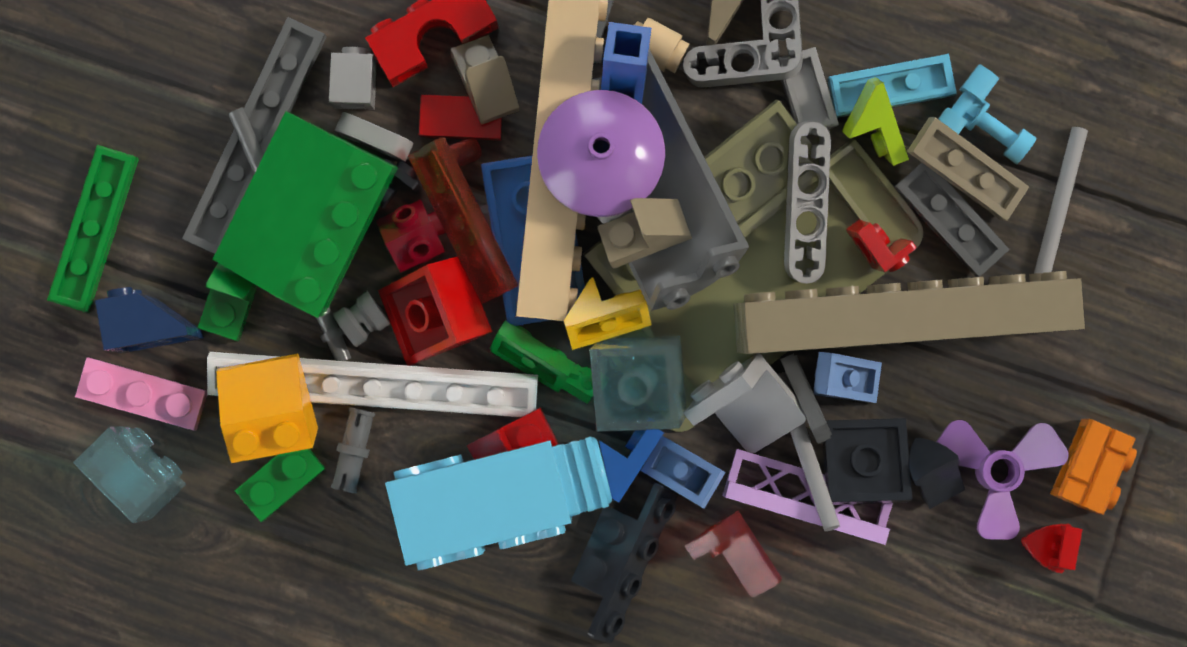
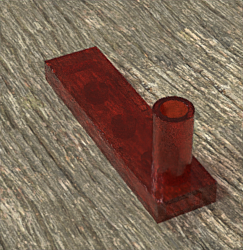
M441 137L408 155V158L481 304L519 285L460 169L479 160L481 156L480 145L473 138H467L448 145L445 137Z

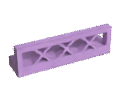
M736 449L722 496L822 526L809 485L805 479L803 468ZM742 459L759 464L766 480L753 487L736 483ZM766 466L781 471L771 476ZM788 473L798 475L806 490L792 499L782 497L774 483L775 480ZM770 484L774 494L759 489ZM809 496L813 505L799 502V500ZM882 503L876 524L861 520L853 504L839 505L834 509L840 527L834 530L886 545L890 531L889 528H886L893 503ZM848 507L853 517L839 514L838 512Z

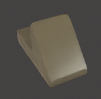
M489 35L451 48L452 59L481 125L519 111L518 101L503 56L497 55Z
M634 198L630 200L634 210L633 213L597 226L609 263L613 269L692 239L678 199Z

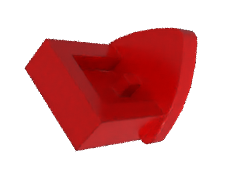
M1052 524L1030 532L1021 539V543L1028 553L1042 566L1053 572L1063 573L1064 570H1075L1083 529L1072 527L1070 524Z

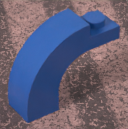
M609 22L603 58L601 90L625 94L642 104L651 27ZM603 140L597 141L593 145V149L601 154L607 152L610 148L609 144Z

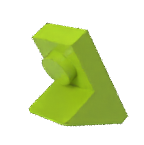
M874 77L867 80L842 132L848 138H853L876 129V133L871 134L875 151L878 157L884 156L894 166L909 160L884 82Z

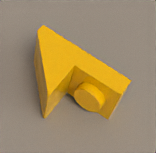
M594 278L588 281L564 319L572 350L652 325L647 302L641 289L630 293H620L611 299L601 301Z

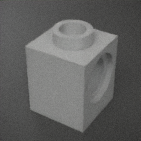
M343 47L342 53H331L329 102L334 108L375 110L377 61L373 54H367V49Z

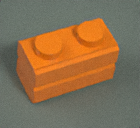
M1081 419L1068 450V460L1062 465L1050 494L1095 514L1104 515L1106 509L1112 510L1121 493V488L1116 486L1122 471L1128 472L1136 458L1137 450L1132 448L1136 438L1095 420Z

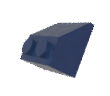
M132 287L112 289L107 291L108 298L95 300L103 349L105 351L128 353L204 339L203 330L158 299L142 294V290H133Z

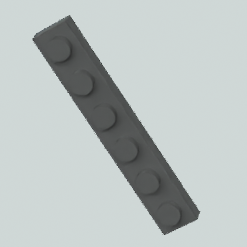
M287 17L244 107L263 154H265L285 111L291 113L327 38L324 33ZM235 129L182 238L214 254L254 176Z

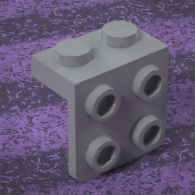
M757 353L742 364L739 361L734 362L720 374L719 379L714 382L707 380L698 386L690 395L693 399L692 403L683 413L693 426L715 413L749 453L759 451L806 421L805 414L796 396L760 353Z

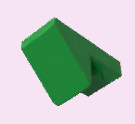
M218 263L205 286L210 289L198 328L240 341L258 286Z

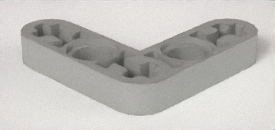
M761 0L763 40L706 45L691 49L683 61L687 79L697 87H715L785 80L797 75L803 63L799 0ZM775 12H789L793 16L791 24L785 29L772 27L769 22ZM778 40H786L789 57H795L789 59L788 66L780 67L779 61L773 60L780 56ZM747 53L755 59L753 67L746 72H737L731 66L734 57L738 54ZM724 56V65L727 73L721 74L719 66H710L706 68V74L699 75L697 69L692 67H697L700 59H706L708 65H721L718 57Z

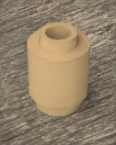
M649 17L644 24L637 21L635 23L636 26L652 28L649 49L659 69L663 72L668 69L675 73L690 44L681 40L683 35Z

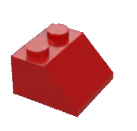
M463 255L428 264L378 290L407 366L452 350L492 332Z

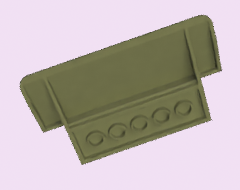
M779 100L771 103L704 157L749 245L748 250L739 261V269L690 296L689 302L680 308L669 310L667 307L650 311L648 306L651 326L599 342L661 421L673 431L684 432L694 427L683 413L692 403L693 399L690 395L698 386L707 380L714 382L734 362L739 361L742 364L757 354L737 353L734 304L744 303V294L775 292V300H785V291L817 289V297H826L827 288L859 286L860 294L868 285L873 284L886 272L872 269L845 230L857 220L871 222L872 225L877 223L889 237L890 243L886 245L887 247L900 238L912 240L915 246L918 247L923 238L922 224L905 200L855 139H850L830 155L824 273L818 280L808 284L800 283L789 277L784 266L789 138L791 131L797 123ZM801 136V144L808 146V158L799 157V164L811 163L819 165V158H811V142L806 136ZM805 170L798 178V187L805 194L813 192L819 183L817 174L812 170ZM806 211L798 216L796 228L799 233L807 235L816 228L817 220L812 212ZM602 239L583 253L584 257L615 296L620 293L640 290L628 263L614 269L612 268ZM796 239L795 246L804 247V255L801 261H796L795 268L802 270L803 275H806V269L814 266V261L807 258V246L815 248L816 241L804 242ZM788 351L760 354L771 365Z

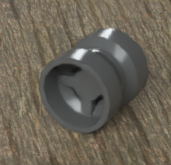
M368 291L358 296L356 303L351 307H342L333 313L339 326L355 347L367 341L368 334L374 330L381 331L390 325L386 315Z

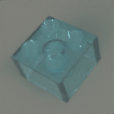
M681 335L606 339L595 343L589 349L597 432L676 429L681 427L686 419V416L683 414L686 410Z
M109 427L73 462L132 523L152 519L186 485L179 477L183 472L178 465L167 456L161 459L150 448L154 442L138 427H135L133 430L130 427Z

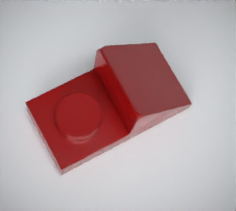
M538 408L468 444L467 447L473 459L476 460L550 440L552 447L559 445L541 408Z

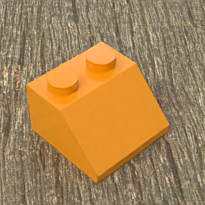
M298 353L217 369L220 426L231 463L313 448L318 426Z

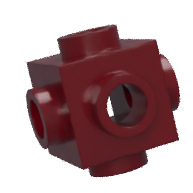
M421 199L409 205L401 206L394 212L376 220L385 245L400 273L420 263H425L445 252L439 236L446 233L436 211L427 213Z

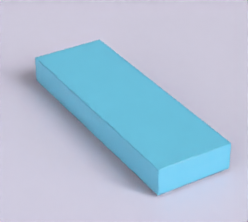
M949 54L829 76L827 79L837 118L850 116L867 80L874 77L884 82L892 107L951 97L957 94Z

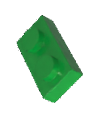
M310 449L278 454L239 486L235 492L258 520L264 522L326 468Z

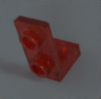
M739 511L711 525L685 545L693 560L707 552L710 553L712 558L723 553L751 597H755L775 587L782 581V577Z

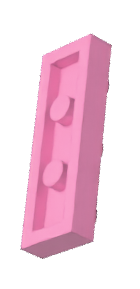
M87 357L75 397L186 429L197 430L207 391Z

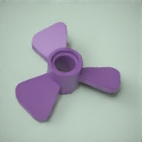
M955 420L949 423L936 441L958 455L960 460L959 466L975 469L978 482L989 490L977 523V531L985 539L1009 540L1016 537L1020 526L1010 491L1016 489L1022 483L1025 471L1064 465L1069 456L1067 448L1055 430L1045 423L1034 424L1011 452L1005 450L989 451L972 427L963 420ZM1002 459L1008 466V475L1005 480L998 483L991 476V466L995 461Z

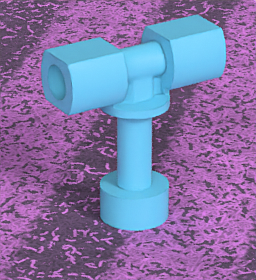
M979 64L959 89L962 95L951 109L947 107L938 119L957 134L964 127L971 131L977 125L1006 146L1007 149L1003 155L1015 164H1018L1028 153L1037 138L1024 128L1016 134L986 112L990 104L984 99L999 78Z

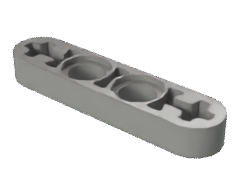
M812 121L801 122L791 131L787 181L784 266L789 277L805 284L818 280L825 269L831 149L830 133L827 128L821 123ZM810 128H812L813 135L819 136V144H814L811 147V158H819V165L811 163L799 164V157L808 158V146L801 144L800 140L801 136L808 135ZM805 170H812L817 174L819 183L813 192L805 194L798 187V178ZM810 211L816 217V228L810 234L802 235L796 228V220L801 213ZM796 239L804 242L816 241L815 248L807 246V258L814 261V266L806 269V275H803L802 270L795 268L796 261H801L804 255V247L795 246Z

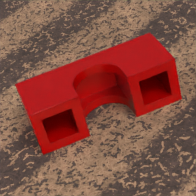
M419 0L406 9L407 15L394 22L392 18L385 19L373 26L370 30L372 34L365 37L391 85L395 87L428 68L420 52V43L423 36L429 30L438 27L447 28L457 35L461 44H465L499 29V26L486 0H432L430 2L428 0Z

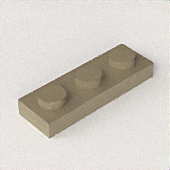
M936 117L928 118L907 150L909 154L1000 220L1008 221L1029 188L1028 185Z

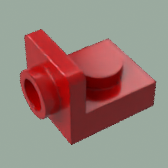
M857 220L845 229L872 269L878 271L894 272L900 269L910 260L908 255L917 248L912 240L903 238L898 239L887 247L886 245L890 243L889 237L877 223L872 225L871 222Z

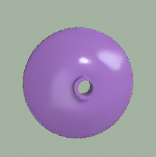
M594 90L569 98L551 113L539 136L537 158L545 185L560 203L580 214L594 217H609L633 209L630 202L631 199L647 198L652 193L662 175L665 161V145L657 121L641 103L619 92ZM600 140L606 141L610 147L607 152L602 154L597 153L593 149L595 142Z

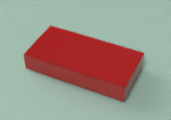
M421 95L419 136L427 138L501 141L502 117L481 125L469 97Z

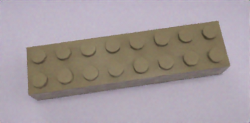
M1067 271L1029 274L1030 282H1026L1025 274L989 277V285H984V277L948 280L949 288H943L942 280L907 283L908 291H901V283L868 285L867 294H859V286L827 288L826 297H817V289L785 291V300H775V292L744 294V303L734 304L737 353L753 354L1085 329L1081 278L1067 279Z

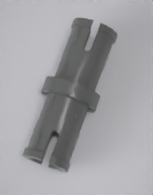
M349 408L343 442L338 443L336 450L340 452L331 488L357 493L363 459L369 456L370 450L366 449L373 417H375L374 412Z

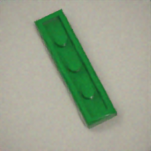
M96 146L47 301L90 313L139 161L138 157L104 146Z

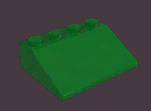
M285 111L213 260L316 318L324 316L398 167Z

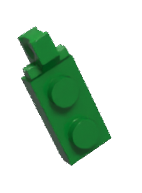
M506 320L498 330L490 347L492 353L526 374L538 375V381L555 392L559 393L560 389H563L586 404L592 399L603 380L590 368H581L579 364L569 360L559 349L546 346L533 338L531 333L525 328L514 326Z

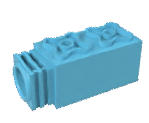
M591 436L583 440L571 441V443L559 444L553 447L550 440L463 462L461 454L393 472L395 480L385 483L405 565L416 563L418 570L481 555L486 551L485 545L497 542L500 549H506L563 534L566 531L565 525L572 522L571 516L579 515L586 511H594V509L609 507L608 504L612 502L597 439Z

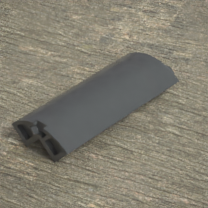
M649 49L642 105L653 115L660 127L665 145V161L659 182L647 198L678 199L692 239L628 264L650 311L663 307L673 310L684 306L689 302L690 296L708 287L718 279L736 272L740 267L739 261L748 250L749 245ZM602 76L594 79L599 80V90H601Z

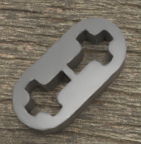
M342 112L334 130L336 133L354 142L403 162H406L413 146L412 141L346 112Z

